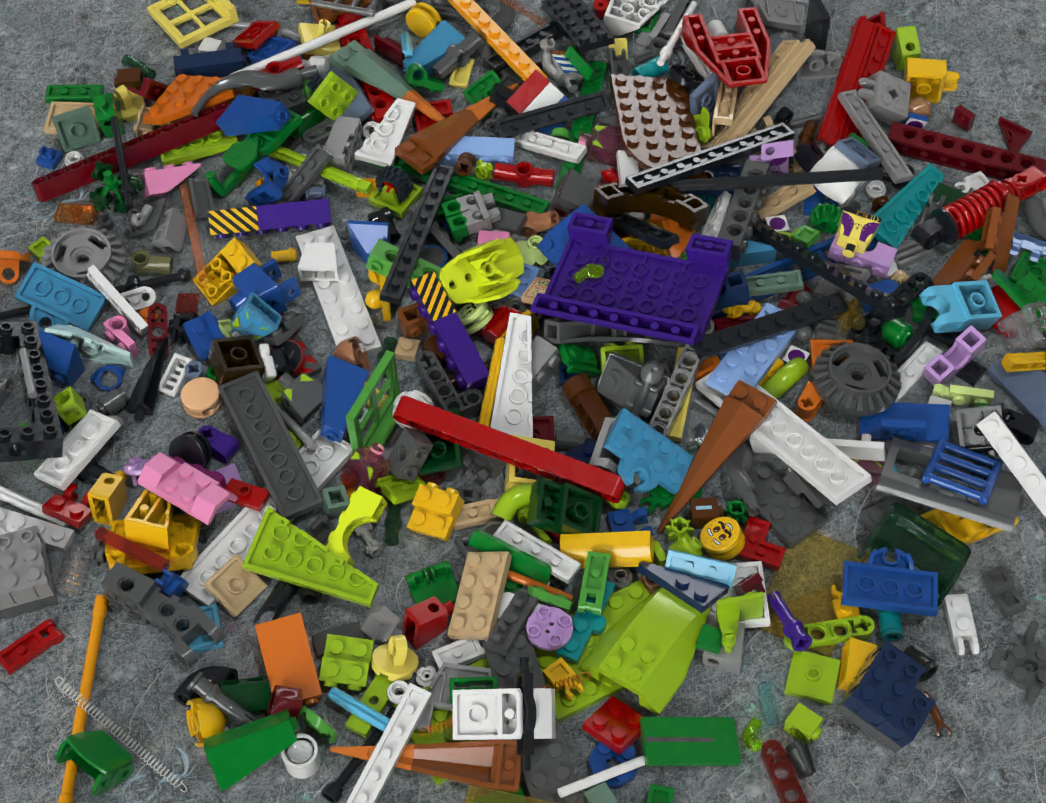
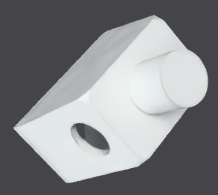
M318 236L316 243L305 244L298 264L300 281H339L335 244L328 243L326 236Z

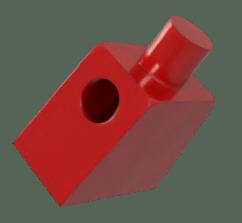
M431 597L405 609L402 634L415 651L446 630L448 616L453 614L454 604L450 600L442 604L437 597Z

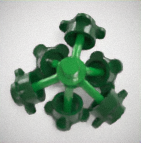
M97 161L91 177L94 180L99 179L103 181L105 185L104 187L96 188L95 192H90L89 197L91 199L89 202L93 203L92 207L102 212L107 209L110 210L109 204L113 201L110 191H114L118 199L114 201L116 208L113 209V212H128L129 210L125 207L124 198L121 197L120 189L122 184L120 176L116 177V175L112 174L113 166L111 164H103L101 161ZM128 173L133 192H135V195H138V191H142V187H144L143 179H140L139 174L132 176Z

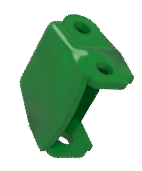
M103 730L78 732L67 736L66 740L61 743L55 756L58 764L69 760L74 761L95 780L91 790L95 797L108 792L117 784L125 781L134 770V765L132 764L133 756Z

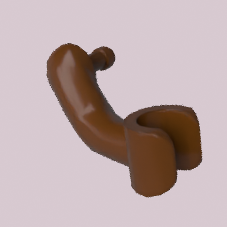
M923 691L926 697H930L933 700L929 692ZM935 703L930 711V715L937 726V736L941 739V730L947 728L948 735L951 738L953 734L952 729L945 725Z

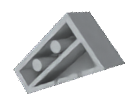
M337 116L324 147L333 156L327 165L350 174L352 173L355 161L354 154L358 150L363 131L359 118Z

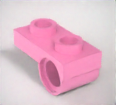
M114 316L102 323L105 329L104 335L110 343L114 342L118 347L130 352L132 358L139 355L135 342L130 338L131 332L123 316Z

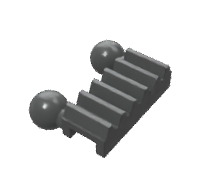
M216 175L221 184L226 180L223 175ZM204 177V181L193 182L192 178H188V189L195 220L209 219L208 211L232 209L227 203H221L214 207L210 190L211 184L206 177Z
M800 291L796 295L798 304L821 298V296L812 298L811 294L807 291ZM836 317L811 324V327L805 326L797 329V338L801 341H808L809 339L836 340L837 335L835 333L837 328L835 326L837 321H834Z

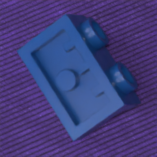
M207 311L202 316L182 324L200 362L209 359L208 353L212 339L226 338L219 328L216 316L211 311Z

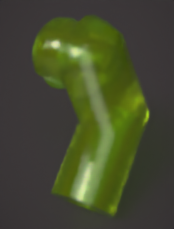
M587 264L573 275V279L579 284L586 278L602 277L604 267L600 264Z
M751 718L742 734L745 747L752 749L753 752H758L763 744L761 740L757 739L756 734L762 723L756 718Z

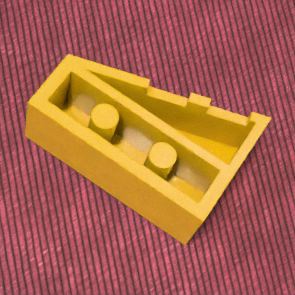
M145 488L124 518L126 540L169 550L174 505Z

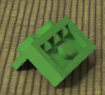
M529 585L527 589L530 596L538 598V603L548 607L559 608L568 615H570L576 601L575 597H573L571 602L564 595L548 593L545 588L540 586L533 587Z

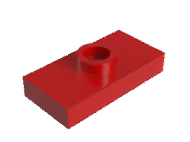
M231 478L225 487L226 490L237 496L235 502L229 499L227 501L261 512L270 497L267 489Z

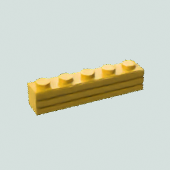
M1046 351L1007 353L1000 363L1006 372L1046 370Z

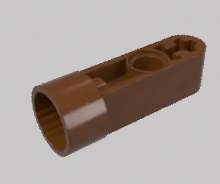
M578 374L563 384L562 392L573 407L588 435L591 436L594 445H596L605 417H612L588 375Z

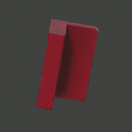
M375 35V52L403 68V60L406 57L402 53L401 44L389 37L384 39Z
M145 77L140 90L128 86L127 90L144 98L157 101L169 85Z

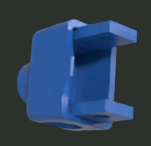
M272 258L259 267L253 263L232 278V282L237 293L230 296L228 301L236 313L253 291L276 312L282 314L287 311L286 304L302 293L294 277L289 278L280 285L274 282L282 274L277 261Z

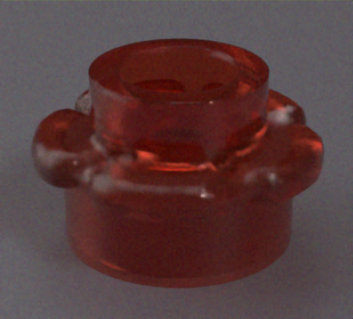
M346 469V472L340 474L346 491L350 489L355 490L354 485L358 484L353 472L349 473Z

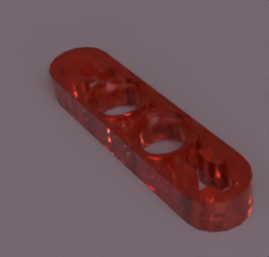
M776 740L764 742L760 753L761 759L781 803H808L781 743ZM768 748H771L772 751H776L775 758L777 762L775 764H773L774 758L772 754H767ZM780 768L785 769L789 776L786 779H779L776 777L775 771ZM789 790L795 791L799 798L793 802L785 798V792Z

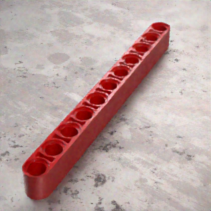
M401 396L392 416L396 421L561 484L566 482L599 495L604 500L612 503L620 502L626 487L619 475L408 396Z

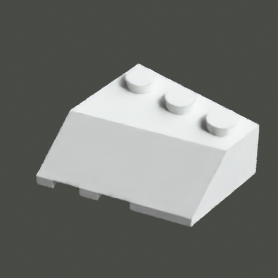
M610 0L604 15L603 24L611 34L616 36L624 35L643 26L668 0Z

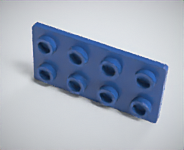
M894 403L890 408L879 414L860 416L859 439L862 440V434H870L871 440L878 441L892 440L894 436L910 442L938 443L941 438H945L949 442L950 405Z

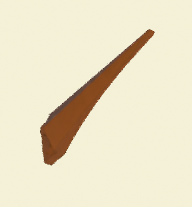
M741 380L737 381L730 394L725 397L678 493H676L658 529L659 534L669 525L670 518L674 519L722 464L766 421L777 404L776 399Z

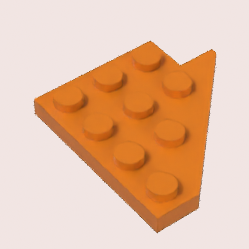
M178 75L144 115V123L164 125L190 115L191 110L201 96L222 78L217 76ZM224 89L216 93L207 101L202 110L234 98L233 90Z

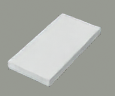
M90 409L87 415L80 420L63 440L62 457L47 458L34 472V475L38 479L65 491L119 429L121 424L113 418Z

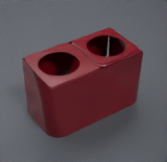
M275 685L264 717L288 709L291 717L296 716L298 718L303 703L302 689Z

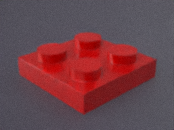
M256 20L231 42H233L234 48L256 50L263 45L266 39L273 37L275 31L280 26L277 21Z
M612 696L583 722L582 730L621 755L641 736L639 720L644 716Z

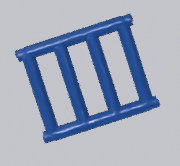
M941 438L935 447L921 480L925 484H935L978 500L980 504L986 505L998 479L1003 460L1000 458L993 459L949 443L945 438ZM945 450L992 468L990 470L943 452ZM939 461L987 478V481L939 464ZM934 472L943 474L953 479L983 489V491L980 492L970 487L934 475Z

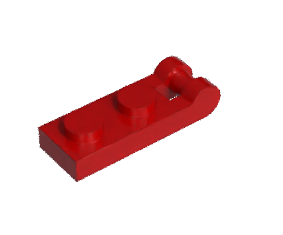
M47 619L0 651V664L11 675L52 645L61 643L65 635L61 630L56 629V624L52 619ZM44 634H49V635H48L47 637H45L44 639H43V637H42V635H44Z

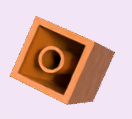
M301 612L256 624L255 628L271 693L275 685L302 689L303 696L302 704L305 703V706H311L319 703V699H322L323 695Z

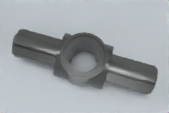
M660 37L653 38L645 50L633 55L634 62L640 64L660 55V51L667 45L669 40L666 41ZM680 37L673 49L682 46V41Z

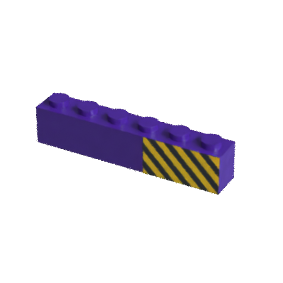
M329 199L208 211L210 234L216 235V239L228 238L229 233H236V237L248 236V231H256V235L266 234L268 229L275 228L276 232L288 231V227L296 226V230L308 229V225L316 224V228L328 227V223L332 222Z
M433 271L411 280L409 295L413 301L417 302L420 316L428 322L427 328L429 333L435 335L437 347L441 353L444 352L448 368L456 374L455 380L460 388L463 387L464 391L485 386L489 371L435 272Z

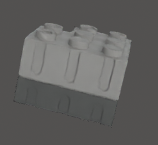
M37 525L0 535V620L16 617L26 612L30 613L41 610L44 607L59 605L55 593L56 587L52 576L51 560L48 555L49 549Z

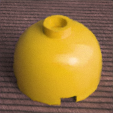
M196 698L187 702L186 705H191V710L186 711L187 725L191 738L196 734L198 742L194 743L195 746L198 748L204 747V738L225 731V724L229 721L228 715L211 702L205 703L203 698Z

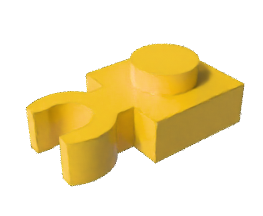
M835 584L832 585L831 595L835 599L832 600L831 605L835 619L861 616L858 607L841 605L842 592L836 590Z
M562 657L543 670V676L550 684L552 682L555 685V681L559 683L560 679L562 681L564 678L567 679V681L565 680V695L568 700H574V695L570 692L572 689H577L579 693H583V686L580 682H578V685L577 681H574L575 686H573L571 679L572 675L576 677V673ZM560 681L561 689H562V688H564V685H563V683ZM556 682V687H557V692H558V691L560 690V687H559V685H558L557 682Z

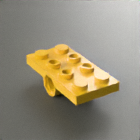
M939 509L931 510L916 517V521L922 528L923 534L938 557L1003 531L1002 529ZM1017 516L1015 519L1014 526L1017 525L1019 521Z

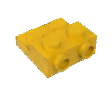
M428 482L427 485L420 484L412 502L415 508L406 528L410 531L448 542L465 501L461 498L459 492L453 488L447 487L445 491L432 482Z

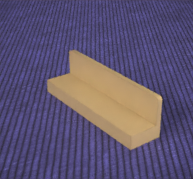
M720 81L713 114L711 137L715 136L717 125L732 126L739 87L729 88Z

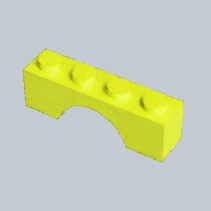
M361 486L352 493L349 500L350 504L346 511L344 510L338 520L339 524L329 534L328 544L326 545L332 553L343 558L352 567L355 561L351 558L348 550L351 534L360 525L377 523L388 504L382 496Z

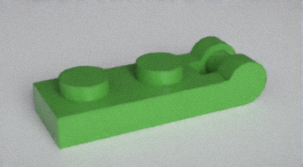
M588 551L578 612L585 613V611L594 612V615L602 614L611 554ZM587 597L596 598L595 603L587 602Z

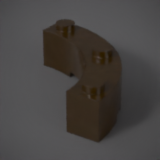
M614 182L595 188L592 208L603 217L631 212L655 214L669 218L692 231L706 224L709 205L691 193L686 195L679 192V188L667 184L637 195L626 184L619 185Z

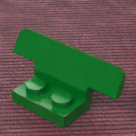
M1000 269L995 270L991 274L992 278L1031 321L1046 334V319L1043 317L1046 314V287L1031 271L1014 284Z
M476 529L472 533L468 545L482 552H509L512 555L509 570L526 577L531 576L546 585L548 584L552 573V568L549 564L483 530ZM507 579L504 593L510 592L515 594L524 585Z

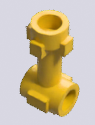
M750 300L747 305L737 304L722 310L724 314H727V317L738 318L742 313H748V316L758 314L761 311V305L759 302Z

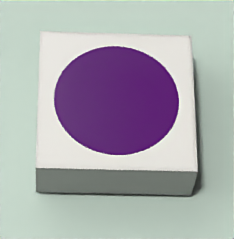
M785 214L765 217V225L772 226L774 231L790 232Z

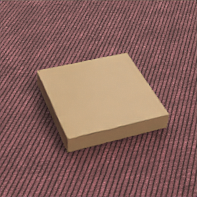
M237 553L202 585L233 618L239 615L268 586L256 573L243 569L244 560Z

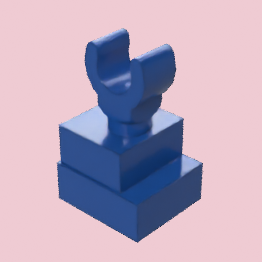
M164 568L162 570L164 575L161 579H155L157 586L162 589L161 593L169 598L172 595L180 597L189 583L173 571L170 572Z

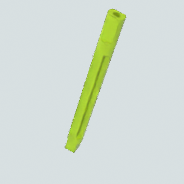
M282 146L268 154L270 157L298 168L307 158V156ZM326 165L318 175L366 195H370L374 189L371 182L330 165Z

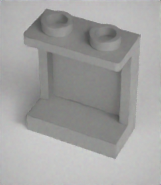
M617 416L615 418L605 417L589 465L618 475V465L621 458L603 447Z

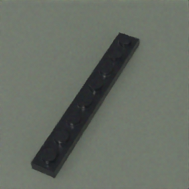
M836 292L704 335L702 341L692 346L699 360L702 361L845 314L848 308L840 293Z

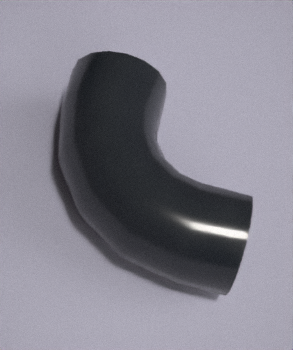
M213 665L200 668L190 674L174 692V698L183 706L191 708V705H186L187 702L201 696L192 689L188 690L187 687L199 671L212 684H218V681L238 679V671L225 666Z

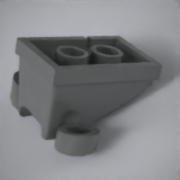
M611 351L596 390L597 393L609 398L644 421L643 417L647 418L654 415L671 376L664 373V367L658 361H648L644 365Z

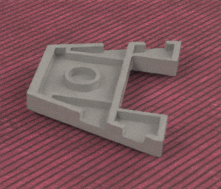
M751 0L765 26L794 31L801 29L805 15V6L808 0Z
M443 662L429 686L428 692L432 693L433 696L415 730H425V726L430 730L434 709L453 711V703L450 704L449 678L492 676L491 669ZM493 684L454 686V688H469L471 686L493 687Z

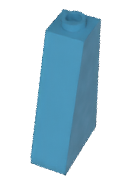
M441 21L413 50V55H409L408 58L403 60V75L405 76L409 65L419 63L426 70L427 76H431L434 74L431 68L445 56L446 49L451 44L458 45L465 37L447 21ZM416 70L413 73V77L420 76L421 70Z

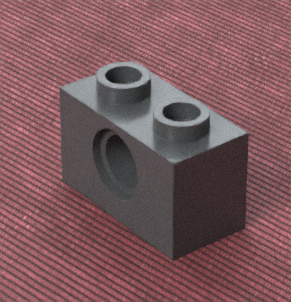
M404 427L386 461L395 478L415 481L433 444L423 431Z

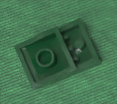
M459 408L446 410L464 417ZM424 432L433 444V447L419 471L420 476L463 467L465 447Z
M540 478L532 483L526 524L557 534L599 533L603 497L566 482L559 485Z

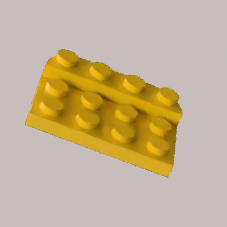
M188 513L173 515L168 550L126 540L124 519L112 520L105 547V555L110 570L116 562L141 574L164 573L162 571L164 568L168 571L190 570L193 568V563L199 555L197 544L202 521Z

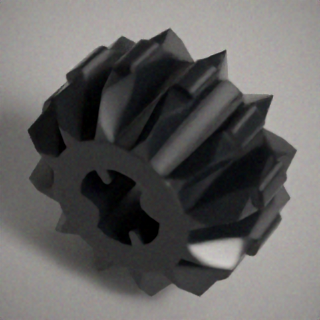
M181 311L179 316L174 314L173 319L169 320L168 333L174 343L178 342L181 346L187 343L190 346L191 342L182 324L199 317L198 314L193 315L191 311L185 314Z

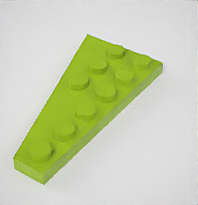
M269 506L267 507L242 567L244 570L372 608L379 590L377 582L349 565L340 556L332 553L329 548L302 529L300 530L285 517L277 514L274 509Z

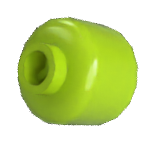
M683 535L669 547L672 550L702 556V544L696 537L691 538L688 535Z

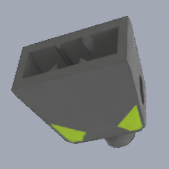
M287 372L279 378L278 382L285 388L281 394V401L300 425L304 424L322 407L323 385L305 373H301L295 380Z

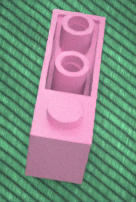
M193 161L182 163V166L175 167V164L163 166V169L156 170V167L144 169L145 172L139 175L140 179H143L144 187H142L144 199L165 195L197 170L201 164H194Z

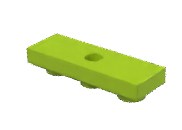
M380 673V676L376 675L360 702L382 714L390 701L387 695L388 687L394 681L388 680V676ZM351 714L345 724L347 729L365 738L368 737L374 727L354 714Z

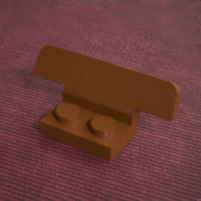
M1010 193L1006 194L1003 212H1001V208L994 206L986 210L979 250L986 252L991 250L997 255L993 260L991 273L997 269L1005 273L1020 204L1019 198Z
M966 239L932 281L935 286L951 285L953 282L978 281L997 255L990 250L985 256L982 254L979 257L974 256L973 254L979 248L980 242Z

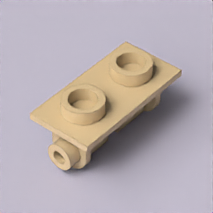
M143 101L141 109H138V120L133 126V133L137 137L149 133L155 128V125L144 123L143 117L151 108L146 107L145 101Z

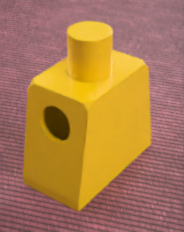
M116 471L114 475L102 473L88 492L87 496L94 522L111 526L112 520H118L128 497L125 485L127 475L124 472Z

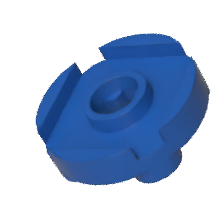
M599 742L589 758L590 773L593 775L609 769L610 764H607V762L613 759L621 764L637 758L635 749L629 746L619 755L602 742ZM638 768L608 779L605 782L610 789L622 788L623 785L634 780Z

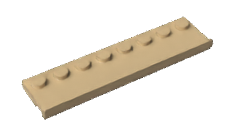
M799 39L783 40L769 57L767 83L746 86L737 97L732 126L717 125L715 136L711 137L707 144L700 143V148L707 149L747 135L816 48L814 43L810 39H806L804 42H800Z

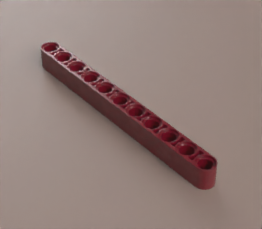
M228 102L217 104L200 111L196 117L190 115L124 142L123 148L127 168L221 130L216 121L230 104ZM115 146L34 179L31 185L38 201H49L99 180H94L91 177L97 161H101L103 164H111L113 166L112 174L119 172Z

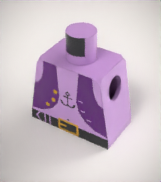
M793 140L762 144L761 155H749V160L770 163V171L773 174L794 173Z

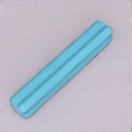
M405 31L404 34L400 35L402 53L408 58L409 55H413V46L409 32Z
M333 687L327 695L328 699L381 731H385L390 718L336 687Z

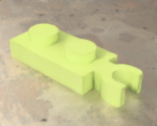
M934 384L932 395L946 398L956 405L968 404L977 406L978 403L991 405L994 399V390L950 384V387Z

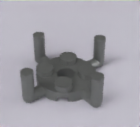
M1037 621L1029 623L1024 634L1025 644L1014 646L1006 660H1001L1003 651L995 649L989 661L991 668L1005 669L1008 678H1011L1017 687L1026 690V702L1029 705H1033L1036 702L1041 689L1046 686V648L1034 645V636L1039 628ZM1024 664H1033L1036 668V671H1027L1024 667Z

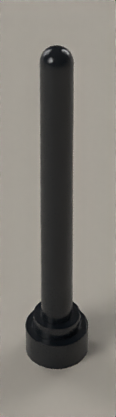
M394 706L391 707L385 716L391 719L396 708ZM375 728L362 746H374L384 732ZM353 757L337 780L324 787L321 791L322 796L331 803H338L343 796L344 785L362 763L363 759Z

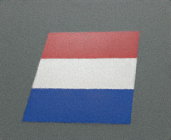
M535 70L506 102L520 114L569 99L538 70ZM566 122L537 131L550 136L554 128H561Z

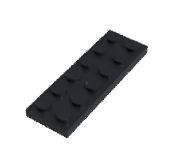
M583 0L541 1L544 11L579 54L615 44L614 36Z

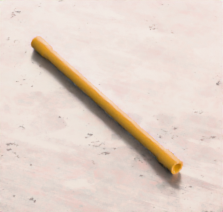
M97 595L93 607L92 625L79 690L81 697L77 701L78 703L85 696L84 700L79 703V705H82L88 699L83 708L90 702L104 619L107 615L109 602L105 595ZM78 704L71 735L85 731L88 712H85V709H82V706H78ZM72 760L66 761L58 803H73L78 765Z

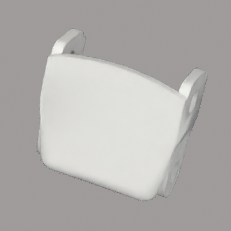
M833 145L810 172L862 168ZM866 181L813 185L824 195L840 203L839 206L841 208H844V206L850 205Z

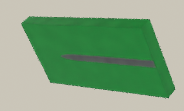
M641 717L639 720L645 766H739L741 764L734 717Z

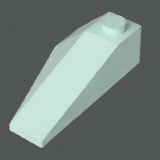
M57 324L45 328L44 332L76 344L82 361L122 365L128 368H134L135 366L130 352L78 327Z

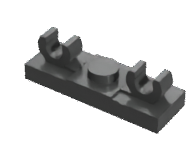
M519 588L486 641V649L507 656L525 627L528 618L535 610L538 598L530 596L529 591Z

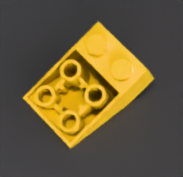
M234 237L206 265L208 276L206 278L200 276L202 277L201 280H203L201 283L198 274L192 280L214 307L237 293L232 282V278L253 263L258 267L263 264L248 245Z

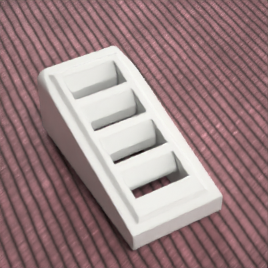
M174 353L160 381L159 392L176 398L189 378L185 374V366L189 362H194V360ZM176 371L181 373L180 376L175 374ZM171 378L177 379V382L175 383L170 380ZM166 385L173 386V390L165 388Z

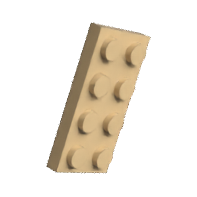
M468 552L447 634L450 639L488 640L496 626L512 559V555L509 552Z

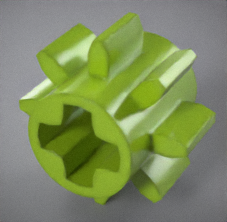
M682 516L675 519L670 518L669 525L665 527V533L669 534L668 541L675 542L683 535H693L694 528L690 527L691 520H686Z

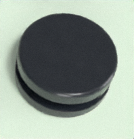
M189 431L172 440L168 454L172 457H180L190 464H199L206 468L212 459V447L204 435L195 431Z

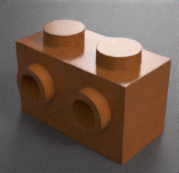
M417 303L397 310L398 324L405 338H415L429 331L427 328L428 322L420 316Z

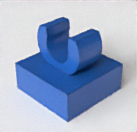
M43 145L39 150L40 155L37 157L36 163L38 166L55 170L64 156L61 151Z

